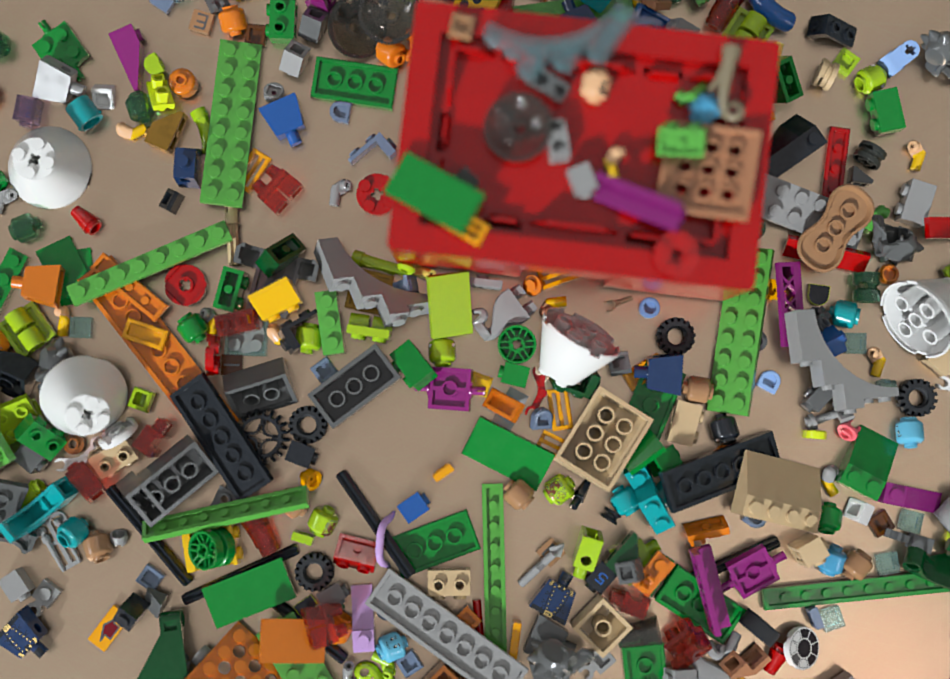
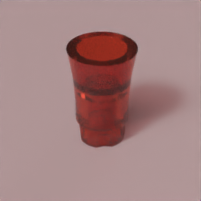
M715 0L708 13L709 16L705 21V25L716 32L722 33L725 26L729 24L745 0Z
M268 517L240 522L256 549H259L262 557L268 556L280 549L277 536Z

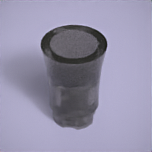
M657 616L629 623L633 629L619 642L620 648L627 646L630 648L643 645H663Z

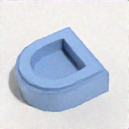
M766 370L760 374L755 385L775 395L780 386L781 379L776 371Z

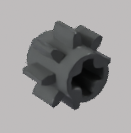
M814 306L810 308L815 311L820 331H824L825 328L831 325L828 319L832 316L828 310L826 311L823 306L820 308Z

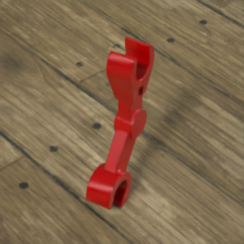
M533 367L532 373L537 383V396L532 405L525 409V415H527L529 409L535 410L539 408L543 398L547 395L545 390L546 375H537L535 367Z

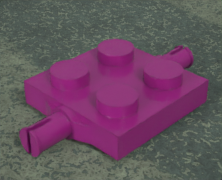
M432 367L438 377L420 390L427 391L429 409L470 411L473 395L485 396L486 392H478V390L486 391V387L473 385V369Z
M761 543L726 562L725 565L729 571L730 580L721 584L723 593L735 587L741 597L745 599L780 580L776 564L787 559L785 553L781 551L771 557L765 546Z

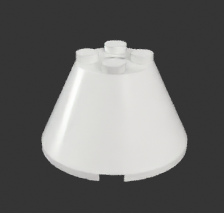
M55 126L39 127L26 133L14 145L8 160V175L13 189L27 203L44 209H58L76 201L86 190L90 173H92L91 156L83 141L72 132Z
M949 277L898 281L884 291L880 303L884 310L882 318L891 336L903 348L913 354L920 353L926 355L925 358L942 356L950 349Z
M550 307L545 310L542 318L540 367L538 369L540 373L550 376L558 386L566 388L567 385H576L618 357L620 353L619 346L615 347L613 345L614 339L600 326L577 313H574L572 316L564 313L565 309Z
M90 355L70 357L56 364L44 377L39 392L40 407L46 419L60 431L80 436L96 434L113 425L124 412L128 398L127 385L121 372L109 361L94 358Z

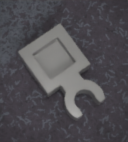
M45 578L31 595L36 600L29 603L28 606L30 608L35 607L37 609L35 615L39 617L44 611L43 606L47 609L50 608L63 590L48 578Z
M593 650L595 660L580 668L578 672L580 673L587 669L589 674L585 676V679H592L596 670L601 675L616 662V659L610 652L602 658Z

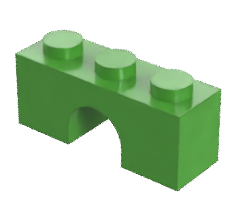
M338 291L315 292L323 356L345 354L346 346L340 321L341 310Z

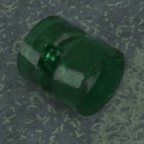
M880 272L852 273V285L856 287L852 291V302H881V291L877 289V286L881 284Z

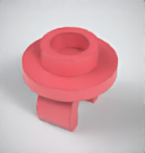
M853 420L842 423L837 428L840 437L846 441L856 440L858 432L861 430L860 426L854 428L851 425Z

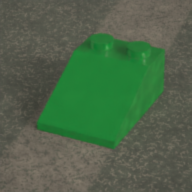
M860 424L861 430L858 432V437L851 442L838 467L839 472L834 481L870 500L878 501L887 483L898 443Z

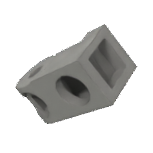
M565 118L546 120L548 163L569 162L571 153Z

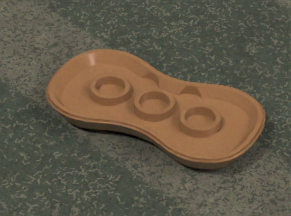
M843 184L832 192L823 216L817 223L806 229L798 240V255L807 266L815 271L825 273L832 271L840 264L849 240L854 234L865 228L871 222L874 215V202L867 192L854 184Z

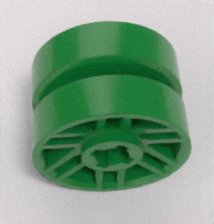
M513 325L501 333L497 347L500 356L505 361L521 364L528 361L534 355L537 343L530 329L522 325ZM519 341L520 348H514L513 342Z
M218 527L193 534L189 541L188 552L190 560L196 568L210 570L230 564L234 559L236 546L231 533L225 528Z

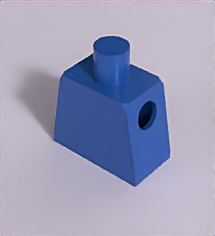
M295 92L258 108L279 140L287 138L291 147L302 143L298 132L305 130L306 127L299 99Z

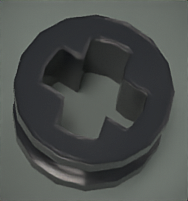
M605 506V512L601 513L600 516L617 525V519L622 516Z

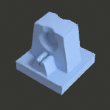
M403 275L402 280L393 283L395 288L419 293L416 276Z

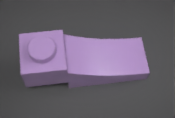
M372 583L351 585L353 653L373 652L376 649L374 610L365 604L373 592Z

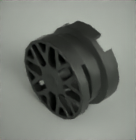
M862 140L859 144V149L853 153V158L856 162H861L864 164L863 167L874 171L880 168V162L887 157L884 149L867 140Z

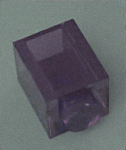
M17 94L12 119L24 128L40 127L44 102L35 97Z

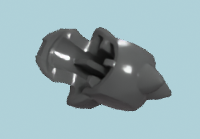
M929 30V34H921L920 37L924 42L921 44V47L925 50L926 58L925 68L934 77H938L943 72L950 79V32Z
M875 214L872 216L874 253L879 257L881 263L891 260L892 264L897 266L900 261L912 262L914 254L924 250V247L917 241V237L911 230L902 226L894 227L885 224L884 217Z
M53 337L49 344L40 352L38 369L35 373V380L41 382L38 385V392H40L44 377L50 369L59 362L74 357L72 351L65 346L62 337L59 339Z
M549 638L544 641H532L533 652L527 657V660L536 664L533 671L534 675L545 673L546 679H567L580 668L594 661L595 654L584 648L575 652L571 648L566 647L565 642Z

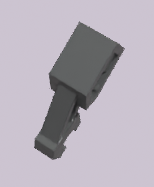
M885 528L883 535L897 541L906 542V547H919L928 554H931L935 542L933 539L911 532L906 535Z

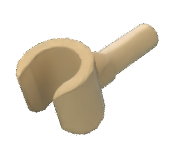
M630 295L617 300L607 299L604 303L609 301L614 303V307L607 310L611 312L616 309V306L632 301L633 297Z

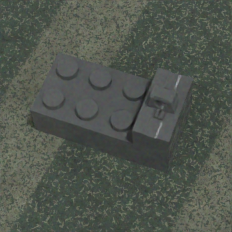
M187 434L140 473L135 475L131 471L115 485L151 528L215 476L218 470L197 443Z

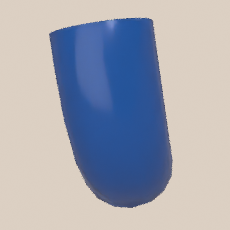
M748 0L753 9L762 14L771 26L783 32H788L793 28L796 22L795 14L782 7L775 0Z

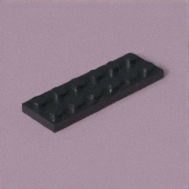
M205 372L199 374L170 395L175 406L237 500L249 497L274 480Z
M764 431L660 471L659 476L670 513H677L735 490L745 450L780 458L773 431Z

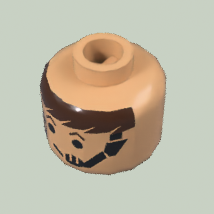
M591 68L583 74L580 94L587 98L586 101L588 103L600 104V100H606L609 97L612 78L607 74L606 70Z

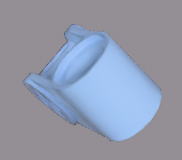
M908 40L895 50L890 51L878 60L877 63L885 69L888 78H891L918 56L920 47L916 41Z

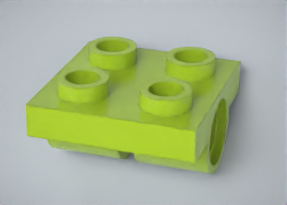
M739 7L722 35L768 40L775 28L767 24V19L762 14L753 10L748 12L744 8Z
M32 301L24 307L12 310L4 317L5 320L0 322V330L4 333L16 353L26 357L47 344L53 337L58 336L38 305Z
M350 314L346 333L351 334V338L365 341L366 337H371L373 342L386 344V340L391 341L393 326L385 327L381 317L374 316L371 328L369 327L370 315Z
M27 393L0 404V431L8 445L18 442L13 430L29 412L35 416L38 414L42 416L38 402L34 398L30 399Z

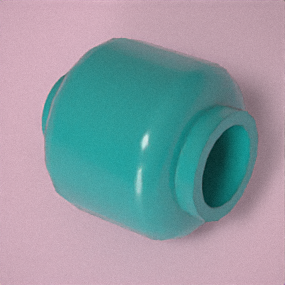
M838 300L835 306H830L829 313L832 316V324L837 327L853 328L854 324L858 325L861 309L858 308L855 302Z
M620 485L612 491L614 495L610 498V503L619 515L628 517L640 509L632 486L624 488L623 485Z
M70 517L57 528L56 538L63 547L76 548L88 537L89 524L83 518Z

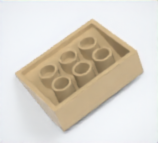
M599 386L553 460L589 482L610 492L654 419Z
M745 450L730 512L817 533L822 513L820 468Z

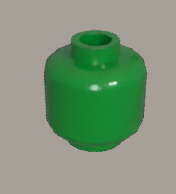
M189 312L177 321L179 323L177 331L187 343L195 341L198 344L207 337L205 333L208 331L209 326L199 313L192 314Z
M824 502L821 505L822 513L818 532L833 535L841 529L843 512L836 507L837 504Z

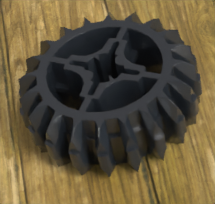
M256 408L254 410L255 416H253L251 411H248L247 416L249 419L241 416L240 420L244 424H238L247 438L255 442L256 452L263 459L264 464L267 465L269 464V457L275 462L277 461L275 454L280 457L284 455L280 448L288 449V446L283 444V442L290 441V438L284 437V434L290 433V430H283L282 428L288 424L286 421L281 424L279 423L283 417L282 415L274 418L276 411L272 410L268 415V409L263 408L262 414H260L259 408ZM261 419L256 431H247V428L253 421ZM267 420L276 427L278 435L269 432ZM262 430L263 435H266L267 437L271 438L263 439V443H261L260 438H257V436L252 435L260 434V431ZM267 442H277L272 451L263 454V449H265Z

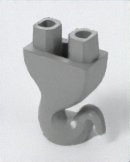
M520 284L511 289L507 288L497 297L493 307L490 328L484 325L488 319L487 310L484 308L472 309V313L479 314L473 320L472 325L484 341L495 339L509 325L523 324L538 309L532 300L523 306L517 300L526 294Z
M705 640L690 645L689 658L694 668L697 669V679H731L719 665L702 658V653L707 652L714 660L722 659L725 653V645H720L719 651H717L712 640Z

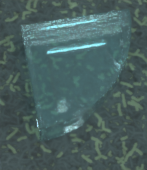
M880 379L875 382V385L897 387V381Z

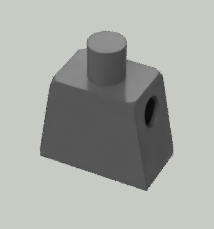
M538 612L524 644L523 651L524 653L531 654L533 652L532 641H544L549 638L565 642V646L574 651L577 644L566 640L569 634L566 628Z

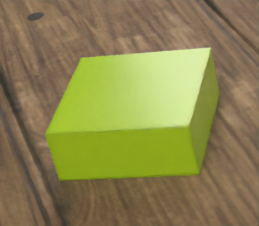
M843 47L832 64L834 62L840 64L838 72L848 77L860 61V58Z
M296 529L293 531L291 540L311 546L316 536Z

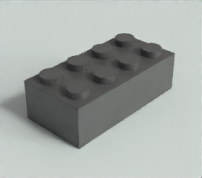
M374 344L307 395L332 429H334L402 377L379 346Z

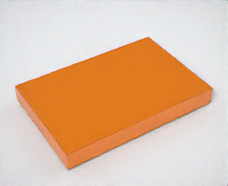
M261 618L259 663H324L326 619Z

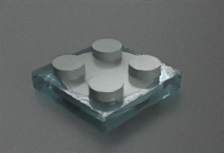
M226 313L224 355L267 357L268 336L266 330L269 321H262L259 314Z

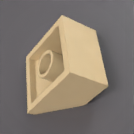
M600 593L570 622L572 628L602 658L633 629L627 620Z

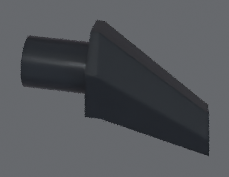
M585 480L578 487L572 497L570 508L577 510L578 506L584 502L591 482Z

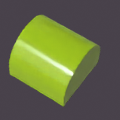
M153 52L145 58L144 67L150 75L162 73L164 77L168 76V72L157 53Z
M134 386L127 406L149 413L156 393Z

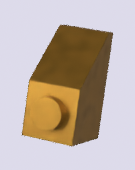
M179 111L153 121L151 126H148L145 130L144 141L148 145L172 155L188 116L184 112Z

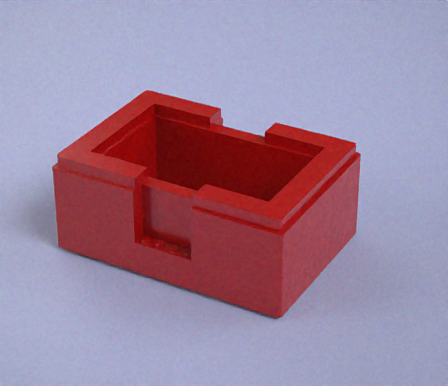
M426 0L418 1L415 6L396 169L406 151L453 177L465 166L480 180V185L476 189L486 195L474 217L490 227L477 247L438 224V222L392 198L387 245L393 257L398 263L407 262L418 266L467 270L470 272L519 277L522 270L597 278L602 279L603 287L720 301L752 290L756 279L780 54L779 43L745 37ZM453 12L476 17L471 41L448 37ZM723 45H738L742 47L741 54L734 71L728 102H741L745 107L744 116L738 121L731 122L720 115L711 125L762 131L748 222L686 214L679 232L687 233L696 241L699 247V263L686 276L679 278L668 277L659 272L654 266L652 251L657 239L671 230L594 201V196L584 200L581 197L575 199L565 173L567 169L589 162L595 179L598 172L607 175L604 158L612 147L622 146L626 150V156L616 164L619 174L617 179L657 193L663 155H657L658 127L664 125L665 121L670 120L692 122L688 117L691 114L688 110V105H678V102L674 100V95L679 90H683L687 94L700 83H705L709 88L721 64ZM536 64L571 87L562 104L556 103L546 95H542L524 85ZM591 68L606 70L607 74L612 78L609 97L606 100H600V104L588 103L586 101L587 98L580 94L583 74ZM719 84L717 85V87H716L713 91H711V93H712L717 99H718V86H719ZM523 94H525V97H524V112H523V107H522V106H523V101H522V100H523ZM500 102H502L501 104L505 103V107L508 102L511 105L508 110H515L517 114H512L515 115L514 122L508 121L507 116L505 123V120L502 119L505 113L499 115V112L496 111H503L498 109ZM734 106L729 108L728 111L730 114H736L738 108ZM550 118H565L571 153L569 162L548 163L545 121ZM709 144L705 148L710 154L716 153L719 149L716 144ZM734 146L728 152L731 156L737 157L742 153V150ZM682 163L678 169L682 173H687L692 169V166L689 163ZM710 165L702 169V173L706 176H710L715 172L714 167ZM730 168L726 170L725 176L729 179L736 178L738 171ZM683 184L675 188V192L678 195H683L688 191V187ZM706 187L698 191V195L702 198H707L711 194V190ZM729 190L721 194V198L725 201H730L735 196ZM470 223V226L480 232L483 230L482 227L475 223ZM466 230L465 234L477 240V235ZM673 248L671 249L672 254L669 256L671 259L675 258L678 261L680 259L679 255L682 252Z

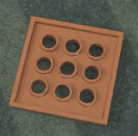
M676 121L679 122L678 126H688L689 123L684 121ZM702 124V127H707L705 148L709 144H716L719 147L718 151L710 154L704 150V158L663 156L657 194L683 203L689 215L748 222L762 131ZM737 146L741 148L742 153L737 157L731 156L728 152L730 148ZM682 163H689L692 166V169L687 173H682L678 168ZM710 165L714 167L715 172L710 176H706L702 173L703 167ZM730 168L736 169L738 176L729 179L725 176L726 170ZM678 185H686L688 191L685 194L678 195L675 192V188ZM703 187L711 190V194L707 198H702L698 195V191ZM724 191H732L735 195L734 198L730 201L723 200L721 194Z

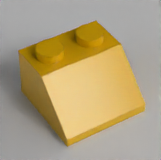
M284 277L248 296L262 321H269V323L280 319V314L286 311L292 313L300 308L299 305L303 303L295 285L288 277Z

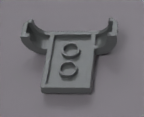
M244 242L236 247L233 262L256 269L249 295L284 277L291 279L295 287L298 279L316 282L319 265L314 259L309 260L297 257L285 269L268 278L255 263L265 250L264 248L252 246ZM248 298L246 309L256 311ZM286 311L280 314L281 318L288 319L289 313Z
M0 479V523L20 511L29 489L28 484ZM33 530L11 544L17 546L21 553L26 554L32 551L37 534ZM0 532V541L9 543Z

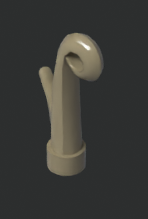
M724 44L720 67L708 91H713L719 84V111L723 118L734 122L740 120L745 113V107L741 102H728L737 60L740 58L742 47ZM734 106L738 108L736 114H730L728 111L729 108Z

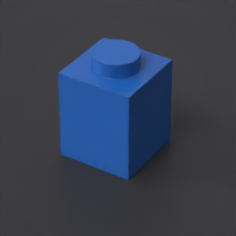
M834 325L825 328L824 331H820L834 357L847 351L845 344L847 338L842 330L839 331Z
M417 491L398 504L397 508L409 524L430 510L429 504L431 501L425 493L421 494Z

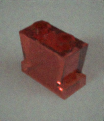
M75 461L67 468L68 472L65 473V476L88 503H93L106 492L107 489L83 461L80 463Z

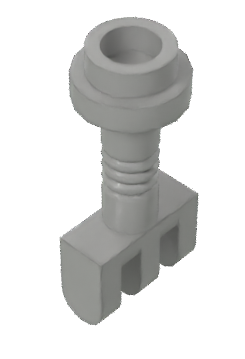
M832 403V411L815 417L812 413L808 414L804 421L808 430L818 429L817 424L838 418L842 424L853 420L855 416L854 414H844L843 411H834V404Z

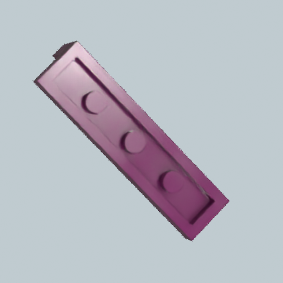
M598 172L596 179L600 185L593 197L594 201L678 233L687 214L683 203Z
M800 262L775 263L781 347H789L784 314L794 310H804Z
M705 544L689 549L708 628L715 637L722 635L720 629L731 626L712 547L710 544Z

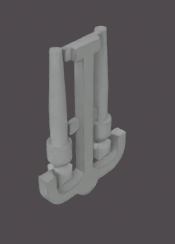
M57 511L52 513L43 523V525H47L55 541L51 542L52 539L49 534H46L47 530L45 527H39L34 531L37 534V538L42 536V542L46 544L61 571L64 572L82 562L76 548H70L76 558L73 561L67 549L58 542L56 538L57 531L52 521L55 526L59 527L68 517L64 512ZM55 545L59 546L66 561L68 562V565H63L56 549L54 548Z

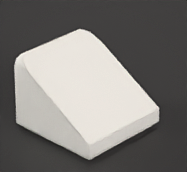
M95 84L91 88L92 102L98 109H115V85Z
M850 496L843 516L867 526L875 507Z

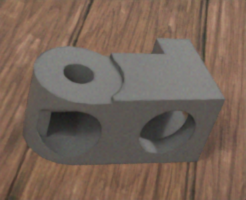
M538 64L535 65L524 84L559 104L563 103L571 89L567 83Z

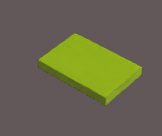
M466 270L426 276L431 338L437 339L473 333L469 272Z

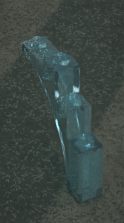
M618 2L605 17L577 33L561 37L537 38L522 36L504 30L489 22L484 28L483 38L489 46L502 50L510 60H517L516 71L518 75L526 81L530 80L535 83L550 62L553 63V66L558 71H565L569 75L585 54L588 55L592 62L605 66L635 25L638 14L621 2Z

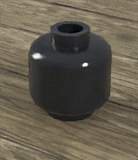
M726 413L715 415V420L709 424L714 442L720 443L721 446L736 442L740 432L735 417L727 416Z

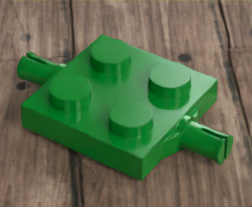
M45 19L41 20L38 25L45 34L41 39L32 44V47L41 59L46 55H50L78 71L77 81H83L85 76L79 67L91 56L68 22L63 21L57 27L51 29Z

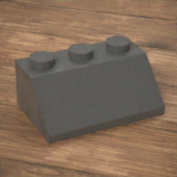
M283 357L222 376L224 394L234 414L239 419L241 416L248 418V411H251L253 416H255L254 410L256 408H259L260 414H262L263 408H267L269 412L298 402L292 379Z

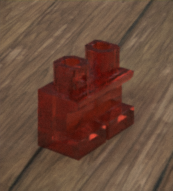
M271 164L265 173L272 180L266 185L258 179L252 185V188L258 194L257 197L279 216L291 202L277 188L292 201L304 186L283 168L279 169Z
M252 308L214 316L217 335L221 339L261 330L257 311L255 309L252 310Z
M158 417L153 425L147 424L131 446L148 458L158 457L162 452L158 445L163 439H170L172 437L168 433L174 424L166 418Z
M625 586L623 590L611 587L608 596L609 602L617 605L620 612L645 620L651 603L650 597L647 598L642 592H639L638 598L634 597Z
M324 602L300 609L304 626L307 628L306 634L310 649L317 650L339 642L338 638L348 634L345 622L336 625L334 623L333 617L343 614L340 603L329 604Z
M690 617L682 618L677 622L681 632H679L677 627L670 628L664 632L668 640L664 648L670 651L673 656V660L670 663L674 670L691 666L700 657L713 649L701 626H694Z

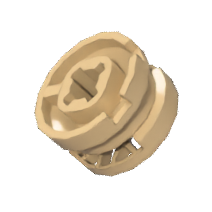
M823 58L813 76L811 85L821 86L822 90L828 91L838 74L840 64L835 62L832 64L830 60Z

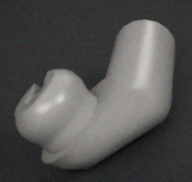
M341 179L332 185L329 200L330 206L339 207L340 196L352 188L350 180Z
M13 188L0 191V214H2L5 204L17 199L18 194Z
M731 632L725 645L723 659L733 650L736 651L741 638L739 633ZM721 644L716 645L717 651H719Z
M346 661L342 670L343 679H355L352 678L353 662Z

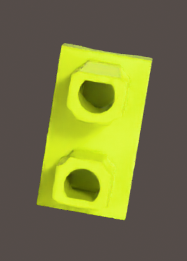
M152 74L151 81L146 82V88L153 111H165L167 108L175 109V103L164 74Z

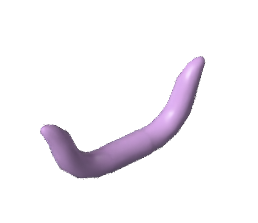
M392 511L382 519L376 535V561L379 566L387 569L391 568V565L383 556L384 538L388 524L394 519L395 511Z

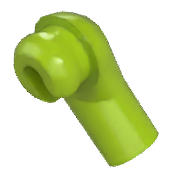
M375 650L371 660L381 664L384 679H392L396 673L394 662L387 663L385 660L381 661Z

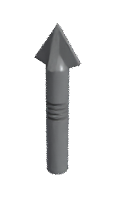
M565 543L549 547L550 551L518 580L519 585L524 587L556 557L561 558Z

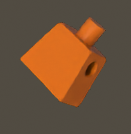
M61 265L25 267L24 277L12 276L11 288L21 289V296L26 300L59 309L65 269Z

